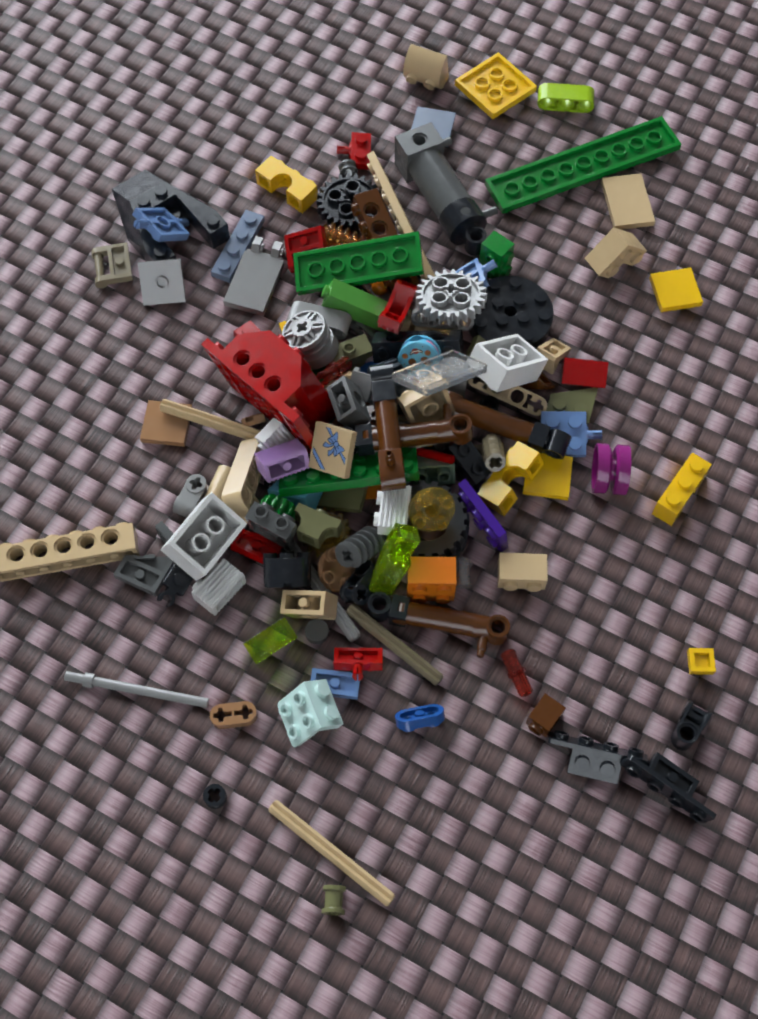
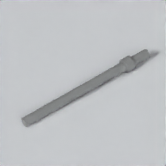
M66 671L64 675L65 681L80 683L83 687L94 688L96 686L207 708L209 704V698L96 677V674L85 672V674Z

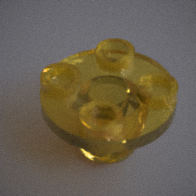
M429 487L418 491L408 506V517L415 528L422 531H441L446 529L455 513L453 497L447 490L440 487Z

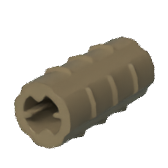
M487 434L482 439L483 460L490 471L498 472L506 465L504 445L501 438L496 434Z

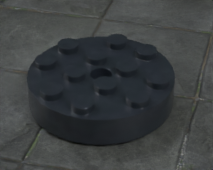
M500 276L488 280L490 286L486 288L487 302L485 303V309H481V314L475 313L474 325L469 329L472 338L480 335L488 341L518 334L537 349L548 338L553 322V305L547 293L536 283L519 276Z

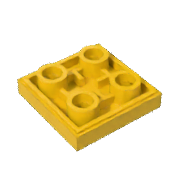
M692 268L650 274L649 279L660 312L702 306L703 300Z
M540 453L544 465L532 481L524 477L523 494L568 501L573 457L565 456L564 459H556L545 453Z

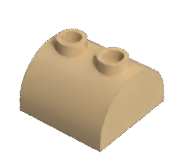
M411 44L403 68V75L406 81L410 84H416V82L423 83L424 87L428 90H434V88L442 89L449 78L447 55Z
M438 375L431 379H425L419 386L412 390L404 391L397 398L398 404L408 423L443 420L442 410L445 403L450 404L453 414L455 412L446 385Z

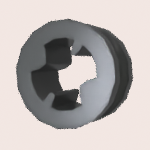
M345 159L338 165L343 178L346 177L347 173L350 174V177L358 173L356 162L352 159Z

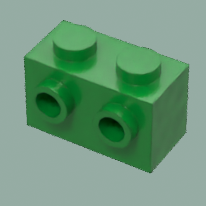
M495 230L481 243L480 263L485 265L494 259L498 267L487 273L488 278L508 276L512 270L511 263L514 258L515 244Z

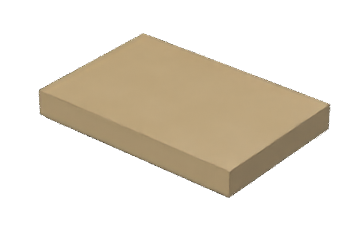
M641 173L602 178L601 184L614 228L623 230L654 226L655 218Z

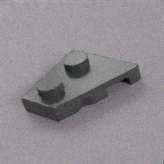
M155 554L144 556L125 555L113 575L116 579L156 597L163 586L161 582L175 562L168 556L156 557Z

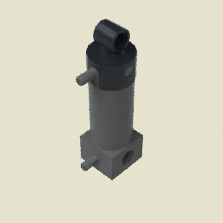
M432 122L396 135L394 163L406 183L415 182L439 220L444 232L454 245L465 244V251L472 256L480 255L481 243L487 236L484 230L487 225L486 218L498 214V209L494 206L481 211L478 204L471 198L443 155L444 147L452 145V139L450 137L442 139Z

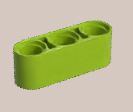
M543 83L538 88L537 104L542 110L588 113L594 108V89L587 85Z

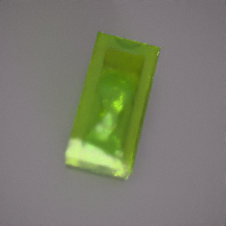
M283 617L244 642L243 645L254 663L258 664L298 637L286 618Z

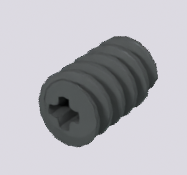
M363 527L360 531H357L336 546L335 556L337 561L346 568L359 567L385 548L383 535L377 534V529L374 527Z

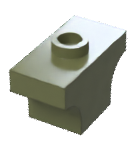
M366 334L338 343V353L330 364L333 370L341 369L345 373L353 371L355 367L363 366L365 361L373 356L372 346Z
M298 503L294 510L296 521L300 523L297 529L299 541L320 549L322 543L327 538L339 537L342 531L341 520L330 516L322 509L315 510L301 503Z

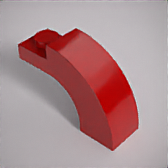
M400 278L396 281L389 301L379 315L377 327L397 335L399 334L415 299L417 285Z

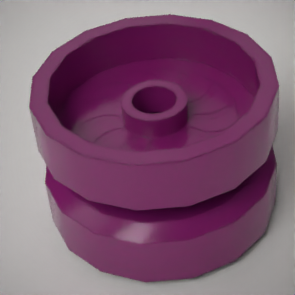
M596 443L591 469L592 493L605 494L610 485L613 495L627 494L632 464L630 445L618 444L612 453L609 444Z

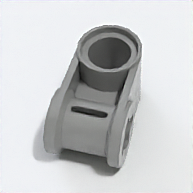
M200 474L189 476L181 493L174 502L173 513L185 518L190 515L204 498L209 488L204 476Z

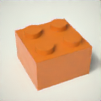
M408 557L407 597H410V601L419 603L436 601L439 604H447L450 601H454L457 584L456 557Z

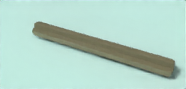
M354 603L348 607L346 613L350 618L433 685L437 686L442 681V673Z

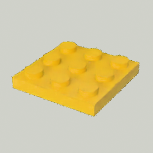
M499 52L455 79V86L491 119H495L537 90V85Z

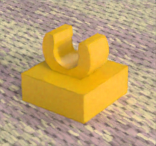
M689 648L687 650L689 674H715L714 648Z

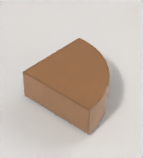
M258 413L242 418L241 423L246 426H252L265 422L266 419L264 414Z

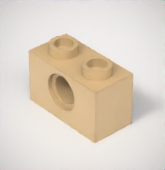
M283 590L280 614L300 619L336 620L338 596L327 591Z

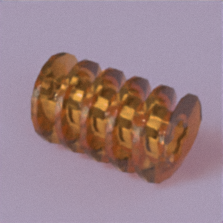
M334 222L330 227H328V224L323 226L325 227L327 247L365 241L364 234L359 239L357 238V231L351 236L349 228L343 233L342 225L336 230V223Z

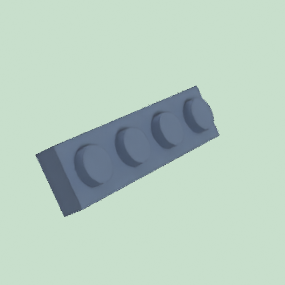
M245 210L211 270L212 277L231 283L244 251L250 249L255 236H257L265 222L264 215Z

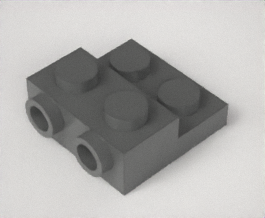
M254 501L245 516L250 529L291 552L295 545L293 537L298 529L296 523H294L295 519L285 513L282 516L274 512L275 509L265 502L260 504Z

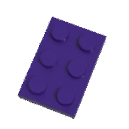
M464 479L458 483L460 503L464 502L466 504L467 513L470 512L473 515L474 519L472 520L480 531L483 529L486 532V539L493 549L497 547L500 552H503L508 548L507 532L469 482Z

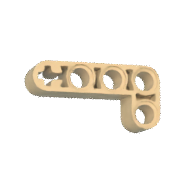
M255 438L241 441L221 495L222 502L246 523L245 516L254 501L260 503L255 493L261 473L257 469L254 453L261 450L257 447L259 442Z

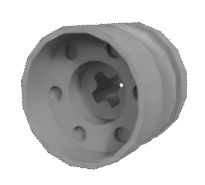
M301 311L292 316L283 327L282 336L287 339L291 348L297 347L305 355L303 359L309 363L311 370L320 369L328 365L338 353V340L324 317L317 311Z

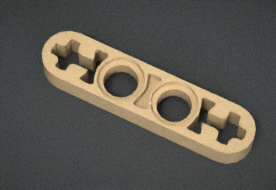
M471 370L467 374V381L472 387L523 411L539 416L541 411L547 410L546 400L527 389L517 386L503 390L500 393H494L488 385L487 389L482 388L485 384L478 381L474 384ZM514 390L522 391V401L518 403L511 400V393ZM530 394L532 397L529 400L537 402L538 399L541 400L540 404L543 408L537 409L535 412L532 405L527 403L526 408L522 405L526 402L527 395Z

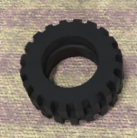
M420 480L415 485H413V482L407 483L406 486H412L409 517L418 513L435 515L444 522L446 532L439 538L431 541L416 540L407 533L406 537L383 535L385 552L388 556L393 555V562L397 565L403 563L406 570L408 557H456L457 561L460 557V552H463L466 547L470 518L469 514H467L466 504L464 502L460 503V496L457 492L452 494L450 487L446 485L443 487L438 486L439 482L432 481L431 484H427L425 480Z

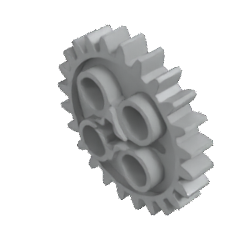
M443 269V274L435 271L434 277L428 274L427 280L422 279L421 284L417 285V290L415 291L416 306H418L419 312H423V317L430 315V321L437 318L438 324H441L443 320L447 322V325H450L451 321H455L458 325L459 320L467 323L468 317L475 319V313L481 314V309H485V303L487 302L486 287H483V281L478 282V276L471 278V272L464 275L463 270L455 273V269H452L451 273H448Z

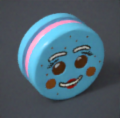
M425 335L409 337L403 343L398 355V362L402 364L408 377L417 380L427 379L434 375L441 360L439 345L435 340Z

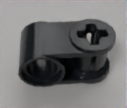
M367 560L355 568L352 575L341 586L340 597L344 602L365 605L368 602L369 596L382 586L385 578L370 560Z
M690 700L671 735L673 746L681 751L690 749L710 720L712 712L703 711L693 705V701ZM680 732L686 733L690 740L683 739Z

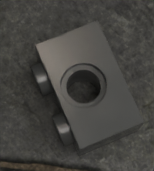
M345 375L326 387L340 424L355 431V425L367 424L372 421L359 386Z

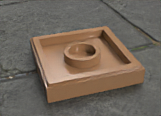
M148 400L140 441L142 443L185 447L190 421L161 412V401ZM182 404V405H185V406H188V407L193 408V407H192V404Z

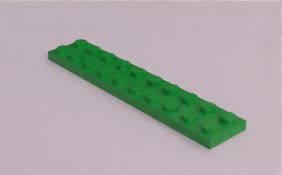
M661 116L485 179V186L501 213L504 214L680 150L681 142Z

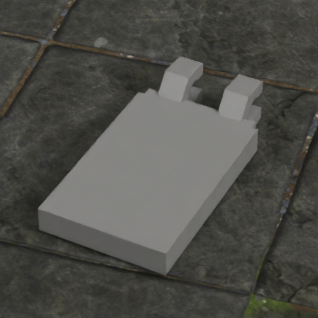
M255 236L251 249H247L242 255L223 300L224 306L264 316L284 268L282 242L275 241L271 254L263 253L265 247L263 237Z

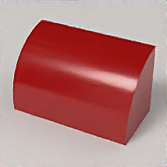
M564 357L562 361L561 384L606 388L609 362Z

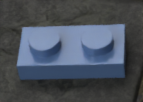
M312 668L310 681L326 679L333 697L358 700L360 687L358 674L357 681L352 678L353 672Z

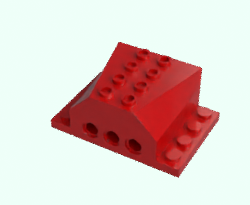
M270 330L238 334L225 348L219 342L214 344L207 338L201 345L229 385L270 421L273 418L280 421L295 439L297 438L303 444L307 452L311 454L316 421L329 423L336 415L328 392L311 370L309 363L303 359L305 355L297 347L291 348L284 336L281 334L277 336Z

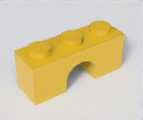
M270 156L255 170L257 184L270 193H273L280 187H288L286 190L287 204L302 214L317 200L318 189L315 182L310 179L308 180L297 170L291 169L282 160Z
M517 441L507 451L505 467L501 471L493 472L490 478L481 485L477 494L485 505L505 516L518 499L513 489L509 487V483L516 477H525L532 481L544 465L540 453Z
M691 453L658 500L652 515L672 526L693 492L695 493L706 477L712 464Z

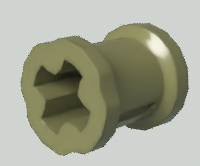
M324 885L325 903L324 908L321 909V914L345 915V910L342 908L343 893L346 892V887L342 885Z

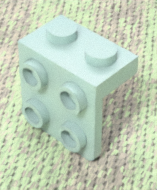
M326 679L304 681L278 702L279 714L293 747L302 745L319 731L337 729L344 724Z

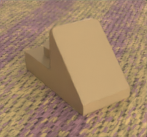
M555 338L537 347L536 350L548 359L543 370L554 374L560 360L568 356L571 348Z

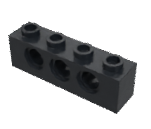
M462 330L400 331L398 335L392 332H376L371 342L374 363H380L391 358L398 360L403 343L414 335H425L435 340L441 350L440 361L442 359L461 361L464 351Z

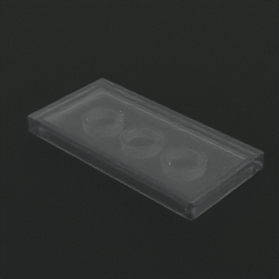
M450 350L393 372L392 381L427 397L486 373L488 365L458 351Z

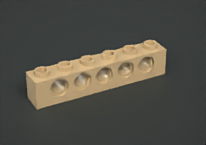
M121 522L116 524V526H98L88 531L76 530L60 536L49 535L43 539H26L15 544H0V582L121 561L125 555L139 556L137 532L133 523ZM111 540H117L116 543L112 545L108 544ZM88 544H94L91 548L85 549ZM65 548H70L68 552L61 553ZM42 552H47L43 557H38ZM19 556H23L20 561H15Z

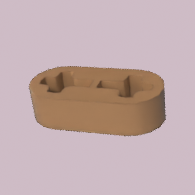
M249 701L219 704L210 711V720L214 727L218 729L249 726L257 719L256 707ZM245 708H248L249 712H253L248 715V719H244L243 715H235L242 714ZM223 711L225 715H232L224 717L223 722H219L218 718H215L219 716V712Z

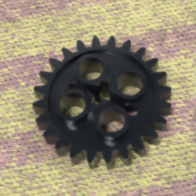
M347 173L345 178L339 174V179L337 180L331 177V183L325 181V187H320V193H317L318 214H321L322 220L327 219V225L334 223V229L341 226L342 231L346 227H349L350 232L353 231V227L359 230V220L357 216H353L351 211L353 197L355 194L375 188L378 189L376 184L372 185V179L365 181L364 175L359 179L357 173L353 177H350V174Z

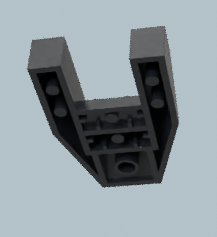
M147 170L112 188L127 239L145 261L176 259V256L165 242L154 240L146 229L134 228L133 223L137 219L132 214L135 208L165 207L176 218H187L189 224L193 225L213 249L230 238L228 224L216 210Z

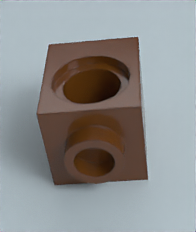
M545 693L528 716L526 724L529 725L528 728L538 736L542 734L544 737H547L563 715L566 707Z

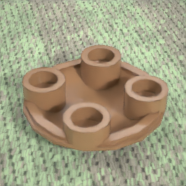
M336 546L327 549L321 555L318 562V575L320 581L327 589L340 593L341 586L352 575L355 568H346L339 564L335 556Z

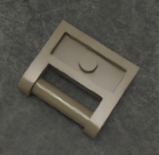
M127 242L95 247L91 250V255L95 262V286L97 288H105L110 284L133 281ZM104 256H108L110 274L107 275L104 274Z

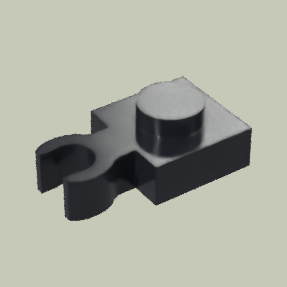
M176 563L172 564L161 582L166 589L158 595L157 601H162L166 595L169 598L166 607L172 606L175 602V595L183 596L193 578Z

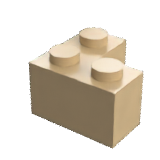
M613 227L585 257V260L599 276L610 278L619 271V267L623 263L631 266L639 263L647 250L633 233Z

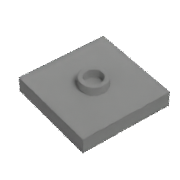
M181 258L138 262L143 306L186 302Z

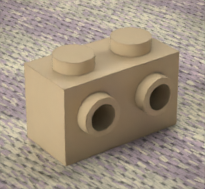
M499 553L498 588H503L507 591L527 589L531 592H537L541 589L545 590L548 581L547 554Z

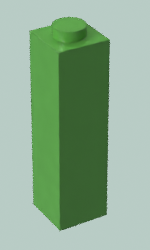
M335 278L329 285L324 286L321 297L324 298L322 306L347 312L353 320L378 331L390 332L377 327L379 315L385 309L388 301Z

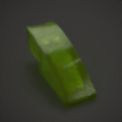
M399 523L394 524L377 560L369 586L370 591L384 592L392 595L410 568V557L420 543L417 527Z

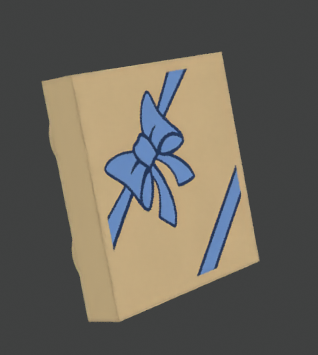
M316 421L308 467L343 479L349 478L357 432L322 421Z

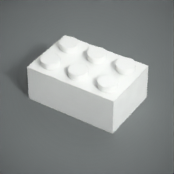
M513 334L476 343L466 366L475 376L481 378L491 390L500 392L537 381L548 359L520 335Z
M211 492L199 502L160 550L197 581L207 575L247 523Z

